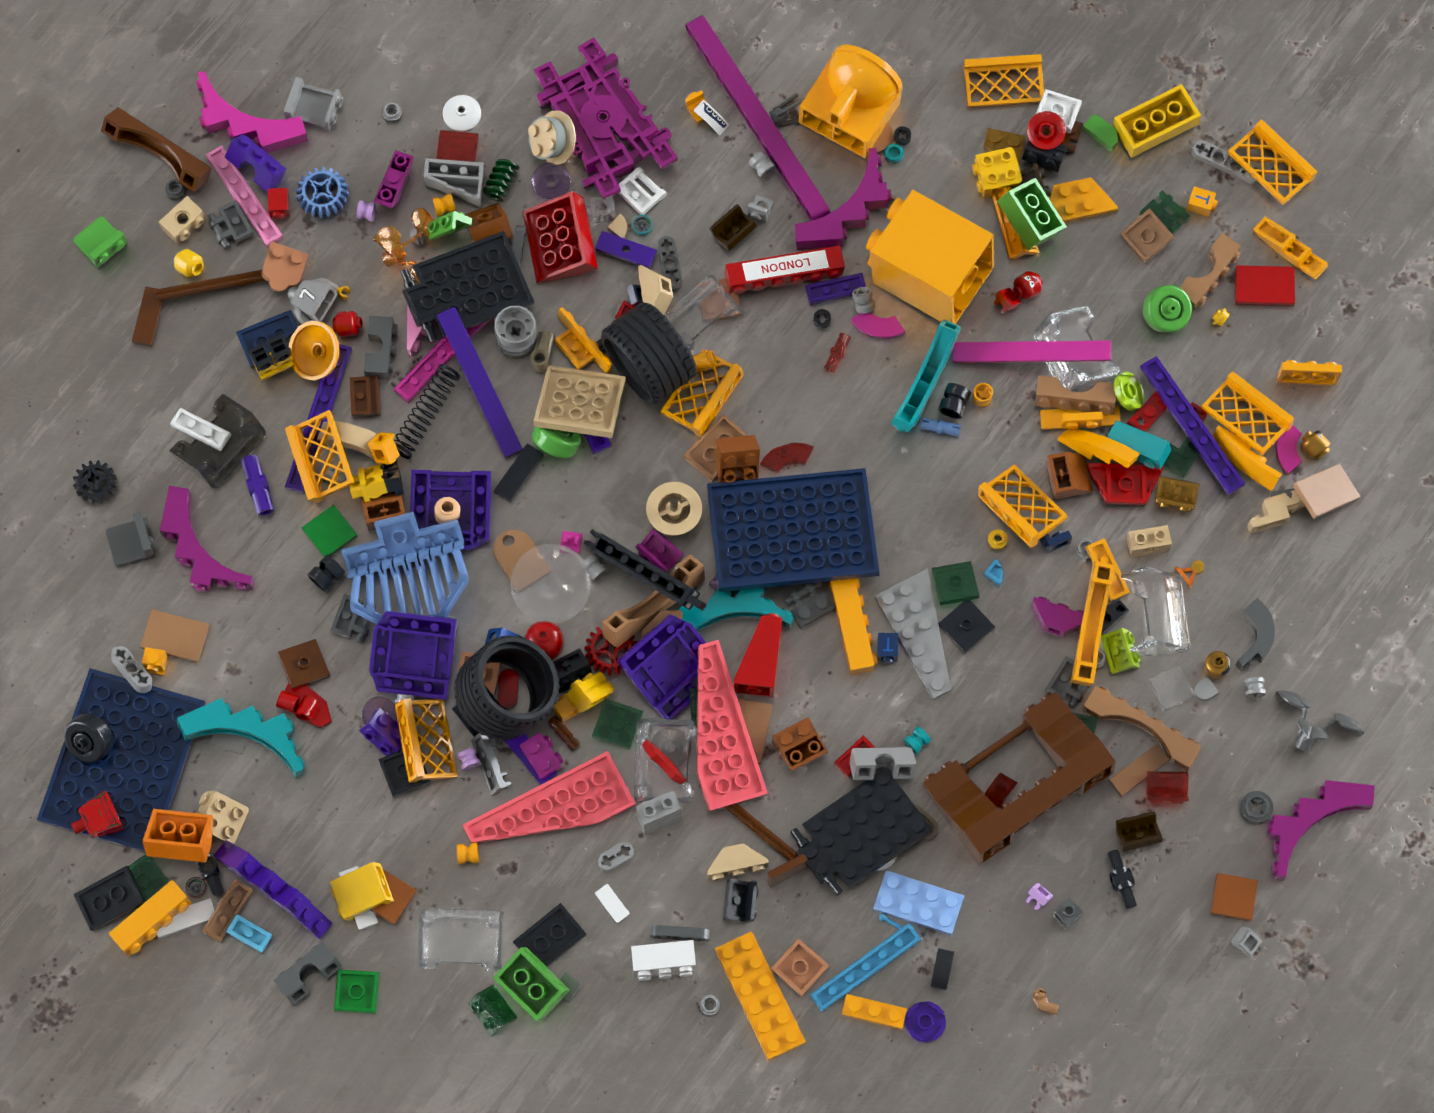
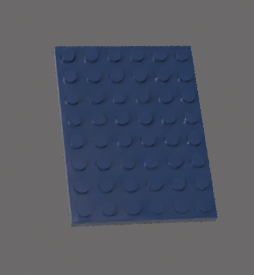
M866 468L740 480L732 483L719 482L707 484L719 592L879 576Z
M89 668L72 720L84 713L98 716L108 725L112 732L113 747L110 753L99 762L84 763L70 753L64 741L37 821L74 832L71 823L82 819L78 809L102 792L107 791L124 830L97 837V839L145 852L142 841L153 809L170 810L193 739L185 741L177 725V718L205 706L206 702L152 686L151 690L147 693H139L126 678ZM87 830L79 833L90 836Z

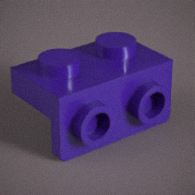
M380 707L375 710L367 724L359 730L367 740L373 743L386 756L399 751L402 746L398 723Z

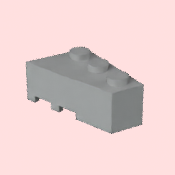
M425 159L424 182L426 186L446 194L451 193L453 197L481 208L485 177L484 163Z

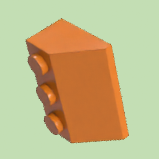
M153 809L142 841L146 856L206 863L212 843L213 815Z

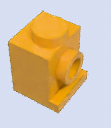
M379 432L368 442L376 463L389 465L394 463L396 458L400 456L393 440L395 437L394 433Z
M145 647L142 659L145 670L149 674L164 676L168 660L165 650Z
M567 693L558 699L559 702L553 708L563 723L580 712L576 708L575 703H572L567 697Z

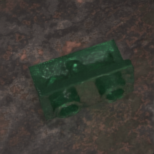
M494 984L475 994L468 1003L471 1011L479 1018L484 1029L491 1036L517 1019L516 1014Z

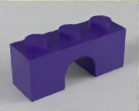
M244 134L231 141L224 157L238 169L251 163L255 169L253 181L267 193V189L279 187L286 172L285 167Z

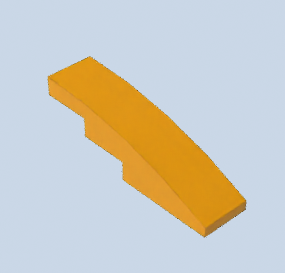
M1266 216L1252 229L1268 246L1316 280L1328 267V263L1313 254L1310 247L1298 241L1295 234Z
M1218 425L1213 438L1230 462L1254 481L1272 491L1282 473L1266 465L1267 459L1252 451V447L1245 441Z
M1067 429L1058 437V441L1090 460L1096 456L1108 464L1114 460L1126 468H1129L1138 459L1140 454L1122 443L1084 430Z

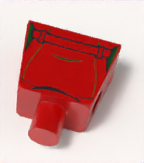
M107 791L102 792L81 806L78 810L82 819L71 823L76 835L87 830L91 838L124 830Z

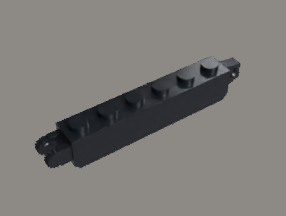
M591 529V535L598 539L595 543L585 540L583 544L590 547L593 552L688 610L695 606L704 611L707 604L698 599L700 596L698 591L606 535Z

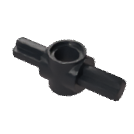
M1112 850L1107 853L1112 867V871L1109 873L1114 891L1120 892L1126 909L1134 908L1137 906L1132 891L1135 885L1132 871L1127 866L1124 867L1119 851Z
M209 854L206 863H196L203 880H207L212 895L219 896L224 893L219 879L221 873L213 854ZM207 863L213 864V868L210 871H204L203 867Z

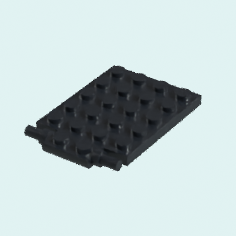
M505 231L413 265L419 281L417 285L411 279L408 269L400 271L405 282V289L402 293L417 328L421 326L423 332H426L430 343L437 341L432 329L434 328L433 321H436L442 338H446L437 314L453 307L456 308L467 330L495 319L500 311L509 306L527 307L534 304V299Z
M885 767L874 775L873 780L864 781L802 824L811 837V842L806 837L804 838L797 828H794L790 833L798 842L799 850H797L799 856L805 855L808 860L807 866L819 883H825L827 886H830L836 896H838L843 890L836 882V874L839 875L848 889H850L932 833L933 829Z

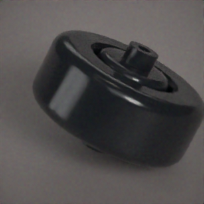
M90 713L80 714L65 727L64 741L68 750L75 758L84 763L99 762L110 753L113 747V736L110 728L96 715Z

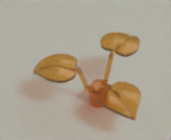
M416 208L412 212V223L419 232L403 244L400 242V233L393 226H385L376 233L373 241L385 250L382 254V260L386 266L391 267L397 263L399 266L417 264L416 261H403L406 257L403 248L421 235L428 239V227L430 221L434 219L427 210ZM412 266L410 268L412 278L416 284H419Z

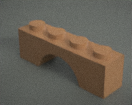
M1223 233L1217 238L1209 251V256L1214 266L1212 272L1201 278L1188 276L1180 286L1189 296L1193 311L1198 306L1201 308L1207 300L1205 296L1208 292L1213 293L1219 284L1217 282L1220 277L1224 278L1230 270L1228 266L1232 262L1235 264L1241 256L1239 253L1241 245Z
M1038 375L1035 406L1114 414L1116 402L1114 383L1097 382L1088 391L1073 392L1063 387L1058 377Z

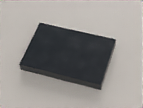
M125 866L73 894L90 931L104 926L145 903L129 866Z
M560 903L516 938L513 944L518 950L521 947H527L548 967L586 937L587 934Z

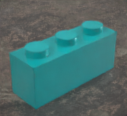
M1117 420L1107 438L1139 452L1137 460L1151 469L1155 467L1161 470L1171 452L1169 441Z

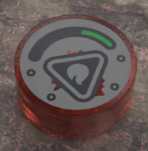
M192 877L187 881L185 888L190 897L200 898L206 893L207 885L202 878Z

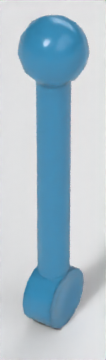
M882 913L879 915L881 921H886L898 929L902 928L901 925L887 918L886 914Z

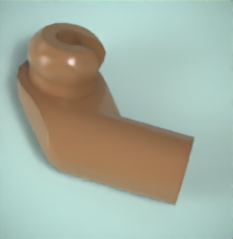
M1043 988L1036 989L1033 999L1037 1008L1041 1011L1057 1015L1059 1005L1048 1001L1045 995L1046 991Z

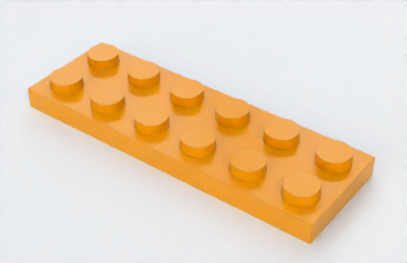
M752 931L715 948L714 950L768 1061L805 1044L806 1041Z

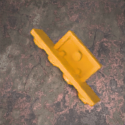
M561 307L557 318L567 328V331L556 337L554 343L578 370L595 361L605 374L609 373L611 368L610 358L599 350L594 340H590L586 335L585 329L581 325L578 326L574 321L572 314Z
M1115 406L1114 414L1062 409L1041 410V429L1072 430L1077 428L1110 427L1114 425L1116 420L1120 421V410L1118 406Z

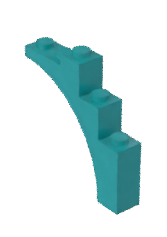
M944 319L939 324L922 366L902 405L892 419L891 425H894L897 430L909 432L913 426L916 427L919 423L926 404L933 395L939 377L947 365L962 327Z
M717 588L704 611L695 606L691 610L683 606L679 608V610L683 611L682 620L691 623L697 631L729 618H761L762 615H767L768 613H774L782 617V626L790 629L794 623V617H792L790 611L785 608L781 610L775 606L776 604L771 599L763 598L764 589L762 588L740 590L735 598H733L730 592H719Z
M220 698L177 718V725L185 741L212 734H231L249 738L277 754L288 766L295 778L303 774L304 762L300 756H296L294 752L296 747L291 738L288 739L292 736L294 725L290 718H286L284 713L262 722L263 717L260 711H255L253 705L232 714L229 704L224 703L223 699Z

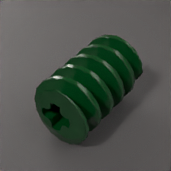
M498 159L482 191L491 200L504 202L500 196H507L504 190H510V186L506 183H513L514 180L510 176L516 177L517 175L513 169L519 170L520 167L510 160Z

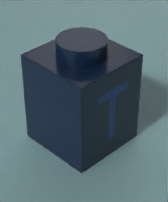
M878 633L877 661H881L882 664L897 662L898 633Z

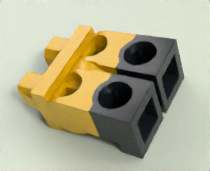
M283 334L266 341L270 353L264 343L248 350L262 381L294 366L291 350Z
M397 459L389 465L381 463L370 466L365 470L363 467L358 468V474L352 476L354 484L349 486L352 499L363 497L365 502L371 501L370 498H378L382 494L394 491L396 496L404 494Z

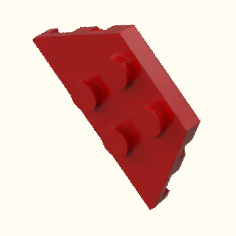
M1088 463L1087 469L1105 504L1145 506L1164 470V466L1160 470L1155 467L1151 469L1145 465H1131L1129 468H1126L1121 464Z

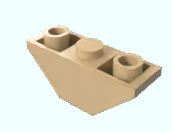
M638 266L643 302L652 304L665 315L673 298L671 280L647 267Z
M743 843L723 847L708 869L707 877L708 880L720 881L728 875L739 877L745 875L747 871L753 870V873L762 872L768 867V859Z

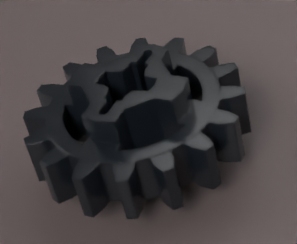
M90 460L89 466L82 464L83 469H77L78 476L73 477V480L77 482L73 484L74 489H77V495H82L83 501L89 498L91 504L96 499L98 503H101V498L103 497L108 500L107 494L113 495L114 491L112 488L117 487L116 482H114L117 480V477L113 474L112 467L108 469L106 462L101 466L99 460H97L96 464H93ZM94 476H95V478L97 479V481H96V483H97V484H96V488H95V486H94V484H93V483H94Z

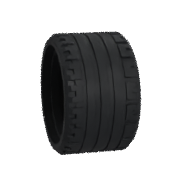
M639 303L621 316L619 320L614 321L602 330V344L612 363L621 376L626 377V382L635 393L649 404H658L668 397L671 392L676 391L696 375V363L684 340L669 320L650 303Z
M512 635L500 636L487 642L460 667L454 682V697L463 719L475 731L480 732L481 735L494 738L495 740L518 738L532 729L553 710L554 705L557 703L558 691L560 689L558 672L550 656L533 641ZM487 663L507 665L522 677L530 695V705L527 713L506 711L492 700L485 688L483 678L484 667Z

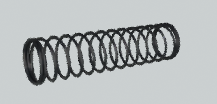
M439 364L438 369L435 370L436 375L431 377L432 382H428V388L423 390L425 395H420L421 401L415 403L416 407L412 408L413 414L407 416L409 420L404 421L405 427H400L401 433L396 434L397 440L394 441L400 442L403 445L395 443L399 455L406 459H411L412 453L409 450L414 452L416 450L411 445L400 441L398 435H403L416 445H420V443L404 434L401 429H408L412 434L421 439L424 437L419 432L408 428L405 423L410 422L418 429L428 432L425 427L413 422L409 416H415L424 424L432 426L428 420L416 415L413 409H418L427 417L435 419L434 415L419 408L417 403H423L430 410L439 413L436 407L424 402L421 397L425 396L438 406H443L439 400L428 396L425 390H430L439 398L447 400L445 395L431 389L429 384H435L442 391L451 394L448 388L436 383L433 377H438L450 387H455L451 381L439 376L437 371L455 381H459L461 378L456 370L445 364Z

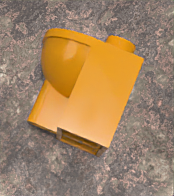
M840 45L835 49L830 60L800 105L798 123L866 159L869 154V148L873 147L886 124L889 123L900 105L902 93L901 79L892 67L875 54L857 46Z

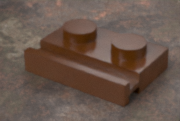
M379 376L350 377L352 417L381 415Z

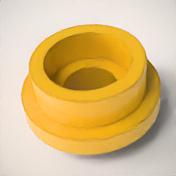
M1217 309L1212 316V319H1214L1212 324L1222 326L1229 317V313L1226 312L1227 309Z
M996 529L990 532L988 543L992 548L1002 549L1007 545L1008 536L1003 530ZM1000 536L1002 540L998 542L994 538Z

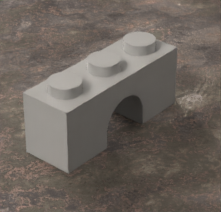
M912 747L852 748L849 762L853 780H873L875 769L885 767L892 773L893 779H913L916 767Z

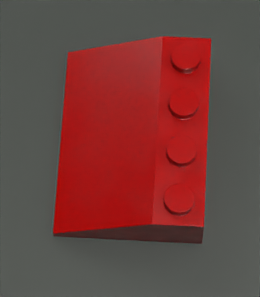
M571 191L522 211L536 283L579 276L598 269L584 197Z

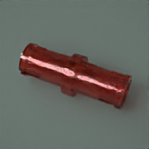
M845 333L839 334L834 347H831V354L824 365V369L828 371L831 364H833L830 370L832 373L836 372L841 358L845 356L844 351L851 340V337L847 335L845 340L842 341Z

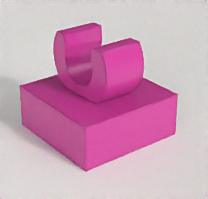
M563 531L560 552L580 555L583 534Z

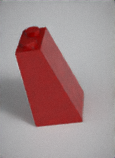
M774 613L762 615L734 678L733 686L736 694L774 698L782 631V617H779V615Z

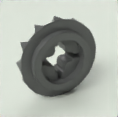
M1252 791L1243 797L1240 810L1243 817L1249 820L1250 823L1259 824L1267 821L1272 815L1273 802L1264 792ZM1252 802L1256 805L1263 802L1260 808L1261 813L1257 810L1250 812L1253 808Z

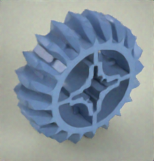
M323 166L321 171H318L315 167L314 173L308 170V177L302 175L301 179L303 182L297 183L299 188L296 189V194L298 195L296 198L300 202V207L302 209L305 208V213L311 212L312 217L319 214V218L322 219L323 214L330 218L331 212L337 215V208L343 210L342 203H347L346 197L349 196L347 191L348 184L344 183L345 178L343 176L340 177L338 171L333 173L332 168L326 171ZM334 185L338 188L336 197H333L331 193ZM309 188L314 193L311 200L307 198Z

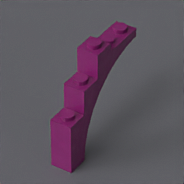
M869 148L865 175L858 189L847 202L822 218L795 224L797 250L827 248L839 245L844 247L843 240L847 239L846 229L866 228V220H869V210L888 208V201H892L891 189H887V182H883L882 172H878V167L882 166L881 155H877V148Z
M169 486L160 533L166 540L176 541L178 539L175 559L182 566L190 567L193 565L190 578L192 588L198 592L212 591L214 583L222 588L234 586L242 591L253 589L254 580L252 576L235 572L221 565L198 542L191 525V493L189 489Z
M1325 780L1323 786L1319 787L1318 797L1322 798V800L1300 797L1297 803L1293 805V815L1296 817L1273 815L1271 821L1268 820L1267 833H1270V839L1278 840L1274 843V853L1277 854V861H1273L1272 873L1276 874L1275 880L1284 881L1287 875L1289 859L1296 843L1313 825L1339 812L1370 810L1374 805L1375 785Z

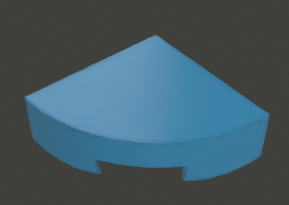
M995 559L983 573V576L998 587L1003 580V569L1001 563Z

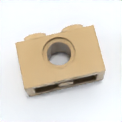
M186 196L159 221V225L178 244L180 241L186 240L193 229L199 228L204 223L205 215ZM182 219H187V220H188V221H187L186 223H184V224H180V223H179L180 220H182Z
M1168 525L1129 531L1126 538L1130 557L1166 552L1170 550L1172 545Z

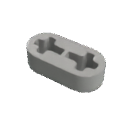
M622 842L605 851L598 858L599 868L604 872H610L627 863L634 856L633 846L628 842ZM624 847L626 850L630 849L628 851V856H625L623 854L617 857V855L621 853V848ZM615 857V859L611 861V866L608 867L607 865H602L604 863V858H607L609 860Z

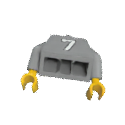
M322 277L311 281L304 280L298 289L291 287L288 291V298L291 299L290 304L294 307L293 312L301 324L308 321L322 322L337 295L341 300L346 301L348 297L343 295L342 292L350 294V288L348 286L340 288L338 287L339 284Z

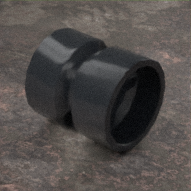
M948 383L944 392L945 398L941 399L938 411L949 418L961 419L966 408L964 404L968 402L971 391L960 384Z
M326 554L319 561V567L315 566L307 576L320 590L327 592L333 585V580H338L345 573V570L337 561Z

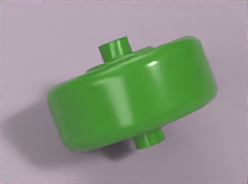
M1174 285L1154 288L1148 293L1143 303V315L1147 324L1152 329L1162 333L1176 332L1182 329L1190 320L1192 313V304L1189 296L1183 289Z
M535 427L532 432V439L541 450L559 458L572 457L581 442L579 433Z

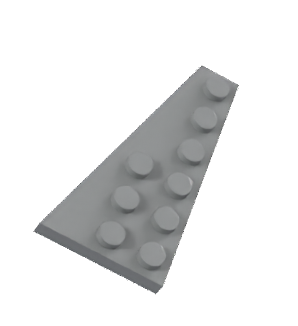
M925 569L875 595L874 598L894 633H898L900 644L931 698L935 700L950 692L951 686L928 569Z

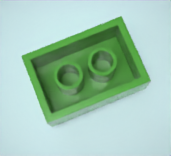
M1036 178L1008 191L997 201L1028 251L1054 238L1067 227Z
M521 947L493 977L536 1021L543 1020L570 991L527 947Z

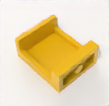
M371 862L330 881L332 886L331 894L337 900L339 906L337 910L343 920L352 921L355 919L354 916L380 904L387 905L394 902L380 863Z

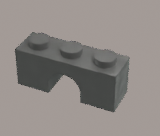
M369 316V341L381 343L382 348L376 353H366L365 376H379V379L389 380L390 373L394 371V361H391V356L395 355L396 343H393V336H397L398 325L394 323L393 317Z
M321 942L319 945L314 946L304 957L296 960L290 968L281 972L274 979V982L292 1005H294L310 993L304 984L308 975L316 972L322 974L327 979L339 970L342 965L325 943Z

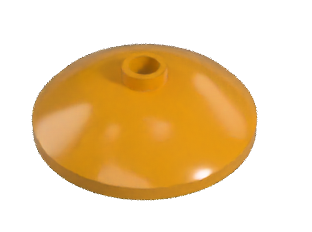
M308 321L300 325L291 337L289 348L294 363L292 367L299 376L307 380H320L327 377L334 370L339 358V343L331 327L320 321Z

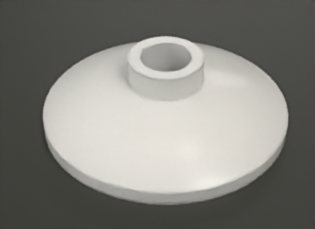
M458 95L446 102L443 108V119L446 125L455 131H468L479 123L481 108L474 98L467 95ZM461 108L465 109L463 113L458 112V110Z

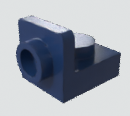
M1069 530L1066 532L1059 531L1053 534L1052 538L1047 533L1039 540L1042 547L1047 548L1050 553L1071 544L1072 536Z

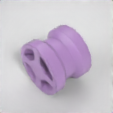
M360 200L357 208V219L362 220L365 218L373 222L376 203H365V201Z
M469 748L457 754L458 760L462 762V771L472 770L481 765L480 759L476 756V748Z

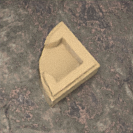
M620 213L608 226V230L614 235L625 239L627 223L624 216Z

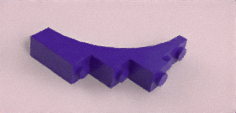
M225 840L213 855L226 868L249 882L288 912L315 937L320 939L331 926L332 922L299 890L287 884L274 871L263 866L247 851Z

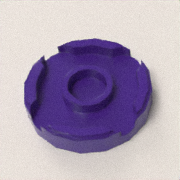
M933 1002L915 1003L909 1008L905 1016L907 1033L912 1039L920 1043L936 1041L942 1036L946 1028L944 1011Z

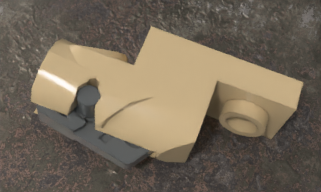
M1295 489L1272 491L1270 497L1266 498L1261 506L1264 517L1263 515H1257L1249 521L1247 526L1249 533L1287 524L1290 514L1305 508Z

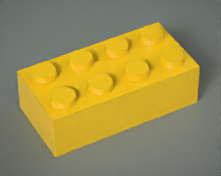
M1180 84L1114 117L1112 126L1117 129L1119 139L1130 157L1133 158L1199 125L1201 114L1184 86Z

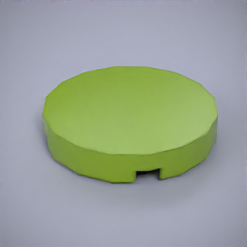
M1126 371L1115 377L1114 391L1120 404L1125 409L1133 411L1141 408V403L1144 402V390L1139 380L1133 378L1135 375Z

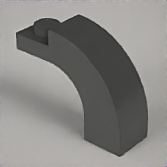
M1258 598L1243 610L1241 617L1254 631L1255 643L1237 660L1235 666L1240 671L1245 667L1249 669L1256 662V659L1262 663L1267 657L1275 638L1273 617L1268 608Z

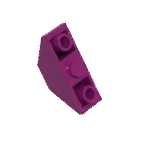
M395 150L374 203L392 209L401 200L408 184L414 156Z
M1045 597L1033 598L1031 606L1044 631L1065 637L1081 629L1084 611L1071 610L1062 603H1051Z

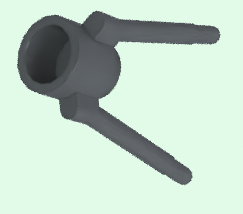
M795 93L779 106L773 108L769 113L775 126L780 124L781 127L789 124L798 123L799 118L786 121L789 118L787 112L802 104L805 98L784 108L798 97V94Z

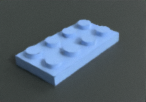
M886 870L873 910L952 936L964 895Z

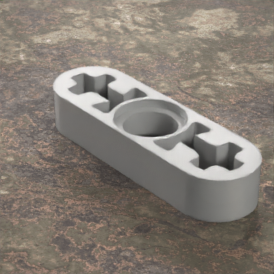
M115 647L111 652V661L137 692H149L152 688V677L126 647ZM128 667H135L137 671L128 672L126 669Z

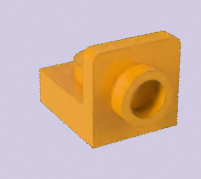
M702 90L692 92L685 99V107L697 125L705 121L694 112V109L702 100L706 101Z

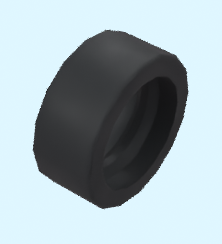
M938 948L931 987L947 989L954 951Z

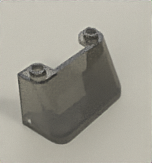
M222 394L214 402L213 412L216 418L211 422L231 433V437L222 451L197 439L191 444L185 440L178 441L169 450L177 460L215 489L221 487L241 466V459L251 455L266 436L264 427L254 414L225 394Z

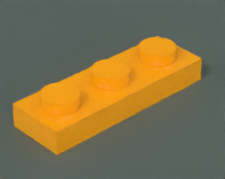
M1105 538L1086 546L1085 548L1093 564L1097 561L1116 565L1109 593L1110 601L1129 594L1130 590Z
M846 994L842 1016L902 1030L907 1008Z

